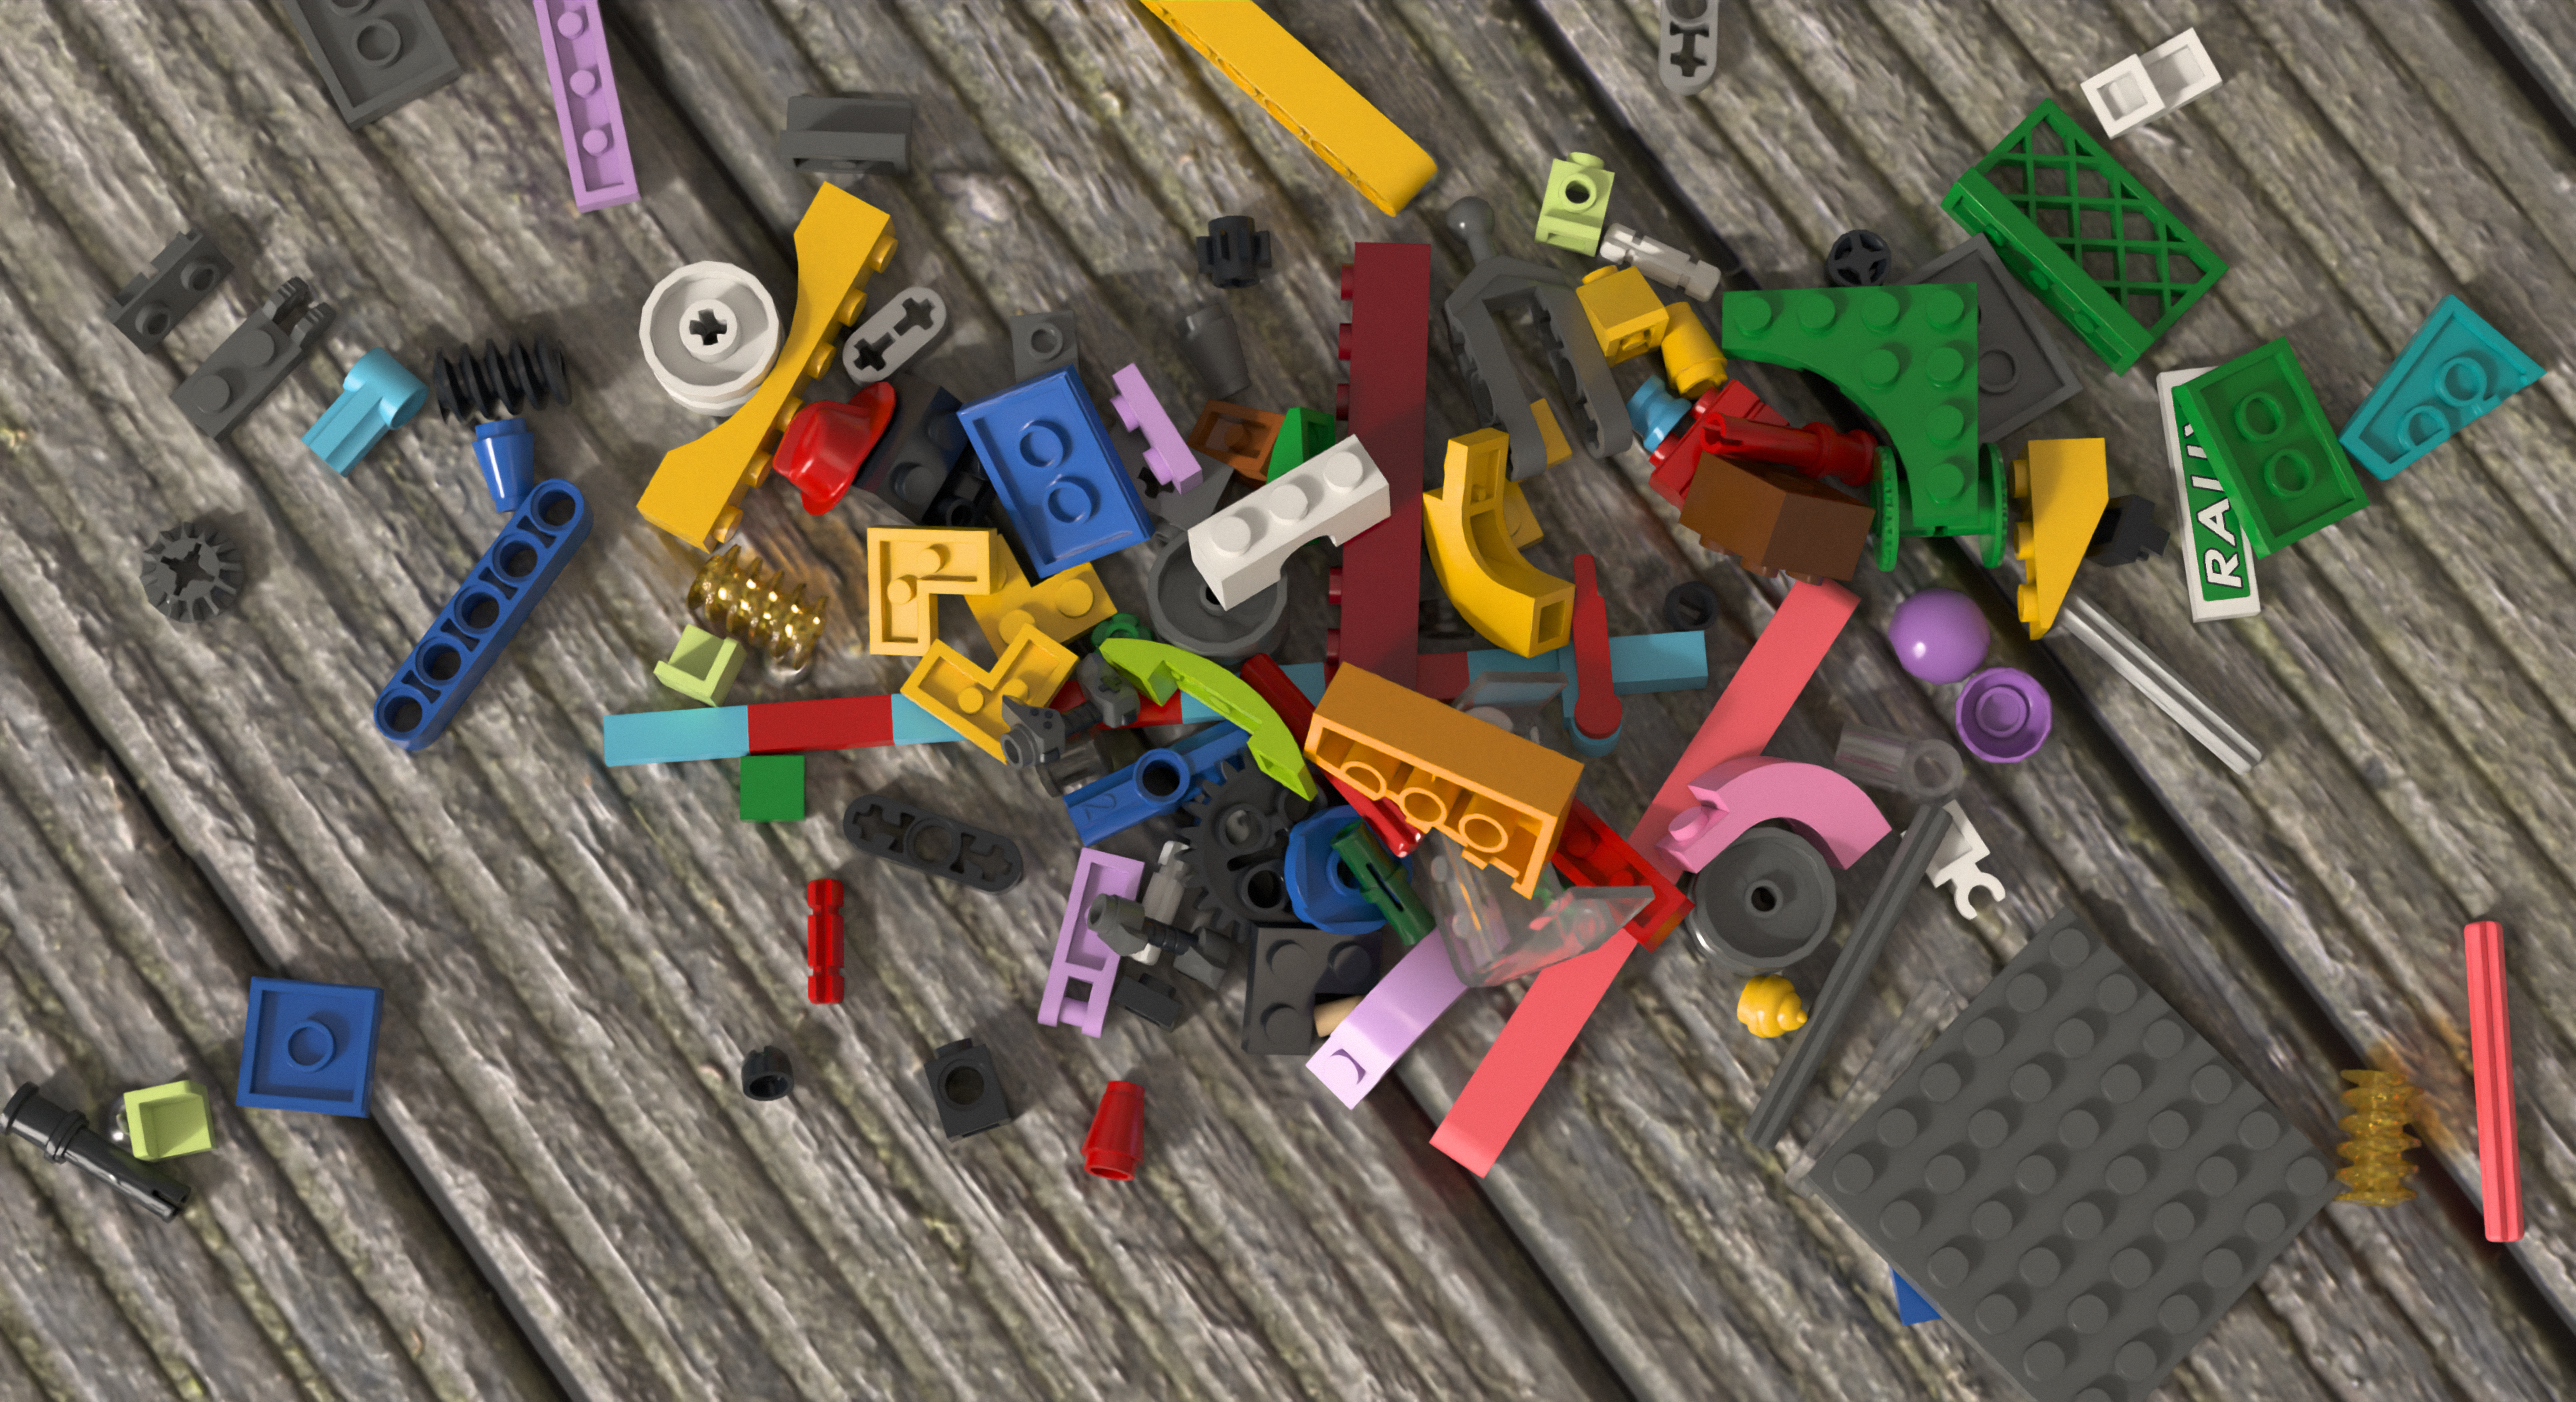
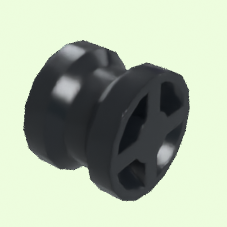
M1866 229L1851 230L1842 234L1833 243L1824 265V280L1828 288L1883 286L1892 266L1891 251L1886 241L1878 234ZM1850 269L1853 273L1858 274L1859 280H1857L1856 276L1851 275L1849 272H1844L1843 270Z

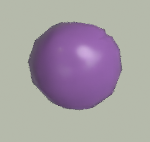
M1941 586L1919 589L1911 593L1896 606L1888 628V638L1894 646L1902 667L1909 673H1912L1913 676L1934 685L1957 683L1965 680L1982 666L1989 653L1988 646L1991 643L1990 629L1983 611L1976 602L1960 591Z
M1998 666L1987 668L1967 681L1955 703L1956 729L1962 741L1974 754L1988 762L2019 763L2039 752L2052 731L2054 710L2049 693L2034 677L2016 667L2006 668Z

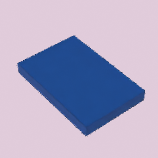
M1073 363L965 403L956 412L1041 579L1152 538L1156 529Z

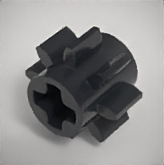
M1233 215L1213 219L1208 222L1209 236L1196 237L1199 274L1212 273L1213 286L1216 288L1240 289L1254 286L1260 282L1259 269L1272 267L1270 232L1268 230L1256 232L1255 219L1252 217Z

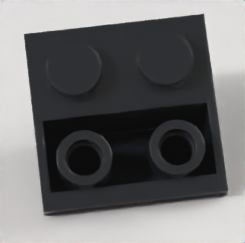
M898 372L891 384L896 390V405L892 418L860 465L848 490L876 511L901 525L978 527L995 499L997 492L956 414L964 403L941 385Z

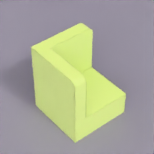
M688 623L668 664L659 660L653 672L662 684L713 708L722 707L748 654L739 641L729 636L723 640Z
M184 1080L123 1093L135 1158L158 1162L217 1149L207 1086L190 1080Z

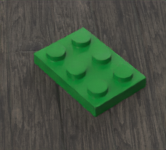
M2285 335L2173 389L2259 560L2371 505Z

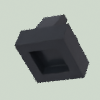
M2136 494L2111 498L2108 500L2092 535L2084 558L2105 568L2134 563L2136 559L2147 561L2149 554L2160 559L2164 556L2171 534L2150 522L2155 503Z

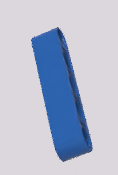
M551 478L541 482L531 491L379 695L374 705L373 718L379 731L395 745L405 750L419 751L429 747L438 739L588 537L593 527L594 514L587 499L573 483L564 479ZM560 500L575 502V513L570 521L561 526L547 524L546 514L549 507ZM524 550L536 552L537 564L530 574L523 577H512L509 575V563L513 556ZM485 601L497 602L499 605V615L496 621L484 629L473 628L470 622L474 608ZM448 652L459 653L461 666L458 672L450 679L435 680L432 673L436 659ZM407 704H420L422 719L419 725L408 732H397L394 726L397 712Z

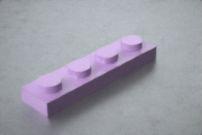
M533 0L578 210L580 213L642 200L599 0Z

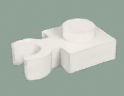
M1954 799L1942 807L1953 816V822L1925 871V875L1934 889L1951 879L1956 887L1954 894L1955 905L1963 917L1971 920L1977 916L1975 909L1968 900L1969 892L1974 886H1984L1989 889L1992 897L1997 902L2006 898L2001 882L1991 874L1980 872L1975 863L1990 854V851ZM1904 831L1903 833L1900 834V837H1901L1902 839H1903V837H1904L1906 831Z

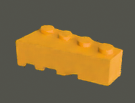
M1344 661L1313 713L1303 751L1304 757L1370 799L1376 801L1386 796L1397 803L1407 817L1405 821L1425 834L1432 827H1435L1465 847L1460 856L1483 870L1490 862L1515 879L1510 888L1531 900L1558 846L1585 764L1566 757L1555 750L1547 749L1505 731L1494 724L1484 722L1442 704L1436 699L1428 698L1386 680L1375 673L1365 671Z

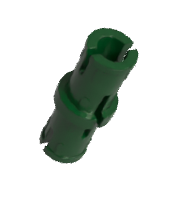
M1358 818L1351 821L1333 835L1329 841L1330 845L1334 850H1337L1362 884L1359 893L1368 904L1376 903L1400 935L1403 944L1409 946L1417 943L1437 926V918L1429 912L1406 880L1409 874L1408 870L1401 861L1393 862L1368 829L1364 819ZM1369 863H1371V864L1374 866V868L1377 870V872H1378V873L1380 874V876L1383 878L1384 882H1383L1382 879L1379 877V875L1373 870V868L1370 866ZM1390 891L1394 893L1399 901H1396Z

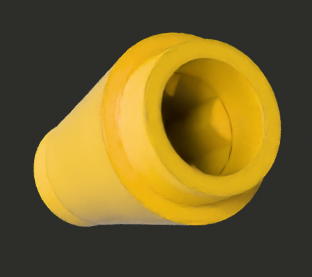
M1677 302L1666 306L1665 309L1669 316V321L1661 342V348L1670 388L1678 390L1681 398L1687 400L1699 399L1712 385L1719 390L1728 381L1725 368L1728 365L1727 359L1696 314L1692 312L1688 302Z

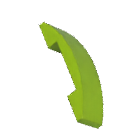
M1106 638L1099 647L1105 661L1119 675L1127 678L1136 691L1163 707L1177 688L1181 689L1252 734L1247 744L1261 771L1310 802L1316 796L1318 790L1311 772L1289 729L1273 708L1248 684L1234 674L1192 652L1158 642L1130 638Z

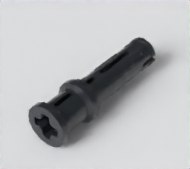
M31 1081L25 1082L16 1091L0 1116V1133L5 1136L15 1133L44 1151V1159L51 1164L58 1163L61 1165L66 1161L72 1163L82 1171L159 1216L167 1224L171 1223L179 1214L181 1208L162 1198L159 1193H163L176 1202L186 1203L191 1193V1187L179 1183L144 1161L135 1158L134 1155L115 1145L105 1137L89 1129L90 1122L86 1119L84 1113L77 1109L71 1112L65 1111L39 1094V1087Z

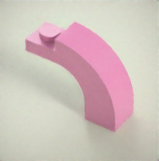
M1753 756L1731 760L1715 766L1691 781L1687 786L1701 805L1689 808L1675 817L1669 824L1668 830L1670 832L1655 844L1654 847L1668 866L1697 874L1751 826L1766 819L1779 817L1797 835L1802 836L1823 855L1828 866L1847 870L1888 834L1892 828L1872 800L1858 786L1842 775L1817 765L1773 756Z

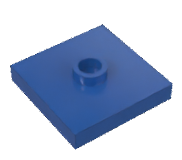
M252 976L236 1105L248 1108L369 1118L385 990L379 987Z

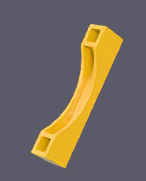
M826 181L823 182L794 233L799 264L798 300L790 334L775 367L756 394L729 420L701 438L667 452L636 506L645 520L710 555L718 541L726 544L732 538L743 516V510L738 507L749 487L758 489L767 478L773 465L774 456L769 454L781 432L785 433L788 424L795 414L805 407L806 403L801 400V397L812 378L820 381L829 370L837 348L832 346V343L843 324L851 327L860 316L868 296L867 293L863 292V289L874 270L879 273L884 272L896 252L898 240L893 238L896 231L891 215Z

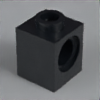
M971 1038L958 1040L936 1048L934 1052L937 1060L923 1064L946 1137L951 1143L1013 1123L990 1050L986 1044L974 1047ZM973 1070L983 1077L984 1090L977 1101L968 1105L953 1102L949 1094V1085L952 1078L961 1071Z

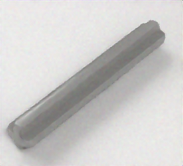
M2074 588L2069 591L2055 618L2237 774L2244 775L2248 773L2260 761L2265 750L2258 741L2080 589Z

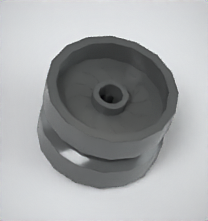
M1188 531L1180 533L1160 550L1148 574L1147 601L1151 616L1152 635L1155 642L1171 645L1206 658L1228 670L1239 679L1241 667L1258 653H1266L1276 662L1288 641L1290 633L1288 576L1283 564L1280 568L1281 580L1225 611L1192 561Z
M1777 827L1747 829L1697 874L1691 873L1684 894L1696 905L1685 917V924L1697 949L1717 967L1744 977L1758 974L1763 976L1772 975L1809 956L1828 935L1837 909L1835 879L1823 855L1802 836ZM1754 890L1761 891V901L1771 904V910L1762 912L1753 906L1751 896Z

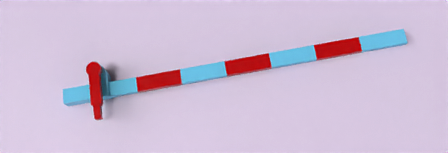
M1579 554L1573 560L1576 598H1574L1571 621L1573 640H1569L1568 645L1529 659L1505 649L1417 655L1416 692L1428 698L1436 699L1442 704L1468 703L1473 700L1482 699L1499 701L1560 696L1562 728L1569 729L1573 746L1578 752L1588 757L1598 758L1608 755L1613 751L1620 740L1622 706L1620 700L1615 695L1706 688L1708 668L1704 630L1608 637L1605 600L1597 594L1594 557L1590 554ZM1327 662L1278 665L1316 708L1339 667H1327ZM1066 681L1048 708L1056 709L1061 714L1086 702L1078 681ZM1177 688L1163 707L1136 691L1140 701V712L1137 721L1126 726L1121 725L1117 728L1108 727L1101 722L1097 725L1094 724L1093 727L1084 731L1217 722L1227 719ZM902 694L603 716L604 758L608 767L968 740Z

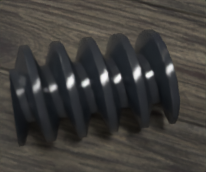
M542 329L535 331L533 349L526 350L517 333L511 334L509 349L506 354H501L492 338L485 340L483 358L476 359L467 342L460 344L458 362L451 363L442 347L435 349L433 362L434 385L440 412L447 425L450 409L461 424L464 425L472 422L475 404L484 418L487 420L495 419L498 416L500 400H502L511 415H519L523 411L525 395L537 411L547 408L550 391H552L561 406H569L572 403L570 374L562 341L559 338L557 345H551Z

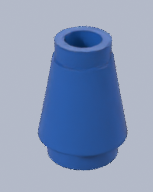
M525 418L500 420L475 426L477 441L471 444L492 500L495 501L497 513L517 511L534 489V433L527 431Z

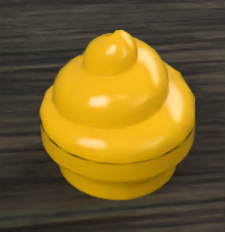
M1760 974L1755 975L1745 986L1738 1003L1737 1015L1739 1021L1748 1025L1750 1033L1761 1038L1779 1037L1787 1031L1799 1029L1808 1020L1806 1012L1802 1010L1801 998L1795 993L1794 985L1789 979L1777 974H1772L1768 977Z

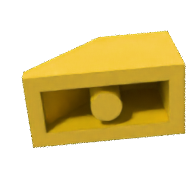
M1616 265L1606 266L1591 272L1582 279L1583 286L1576 288V294L1583 306L1609 369L1659 350L1669 316L1664 305L1636 266L1622 271H1618Z

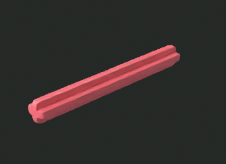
M2477 921L2465 926L2464 939L2485 1236L2488 1241L2515 1242L2523 1239L2525 1232L2503 927L2499 922Z

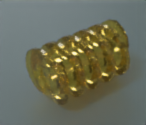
M738 544L732 546L723 556L719 554L712 556L699 571L690 587L685 604L687 609L691 611L697 610L705 604L704 617L708 621L717 623L727 616L726 629L729 633L737 636L749 629L748 642L753 647L760 648L771 641L770 655L774 659L781 661L793 653L792 667L795 671L800 670L816 648L827 624L828 617L826 616L829 596L822 594L810 606L804 604L807 590L806 583L801 581L787 594L782 591L785 571L779 569L766 581L762 580L760 576L764 560L759 556L744 569L741 568L738 564L742 547Z
M2372 1070L2341 1071V1076L2344 1079L2359 1085V1087L2343 1091L2339 1094L2340 1103L2356 1110L2357 1113L2338 1119L2337 1127L2355 1136L2356 1139L2339 1143L2336 1146L2338 1156L2354 1162V1165L2336 1170L2334 1172V1179L2353 1190L2333 1197V1201L2356 1206L2399 1207L2400 1203L2418 1199L2419 1192L2400 1184V1178L2419 1173L2420 1166L2401 1157L2402 1151L2421 1147L2422 1140L2403 1132V1126L2423 1120L2422 1113L2405 1106V1099L2424 1095L2425 1088L2407 1081L2406 1076L2396 1073Z

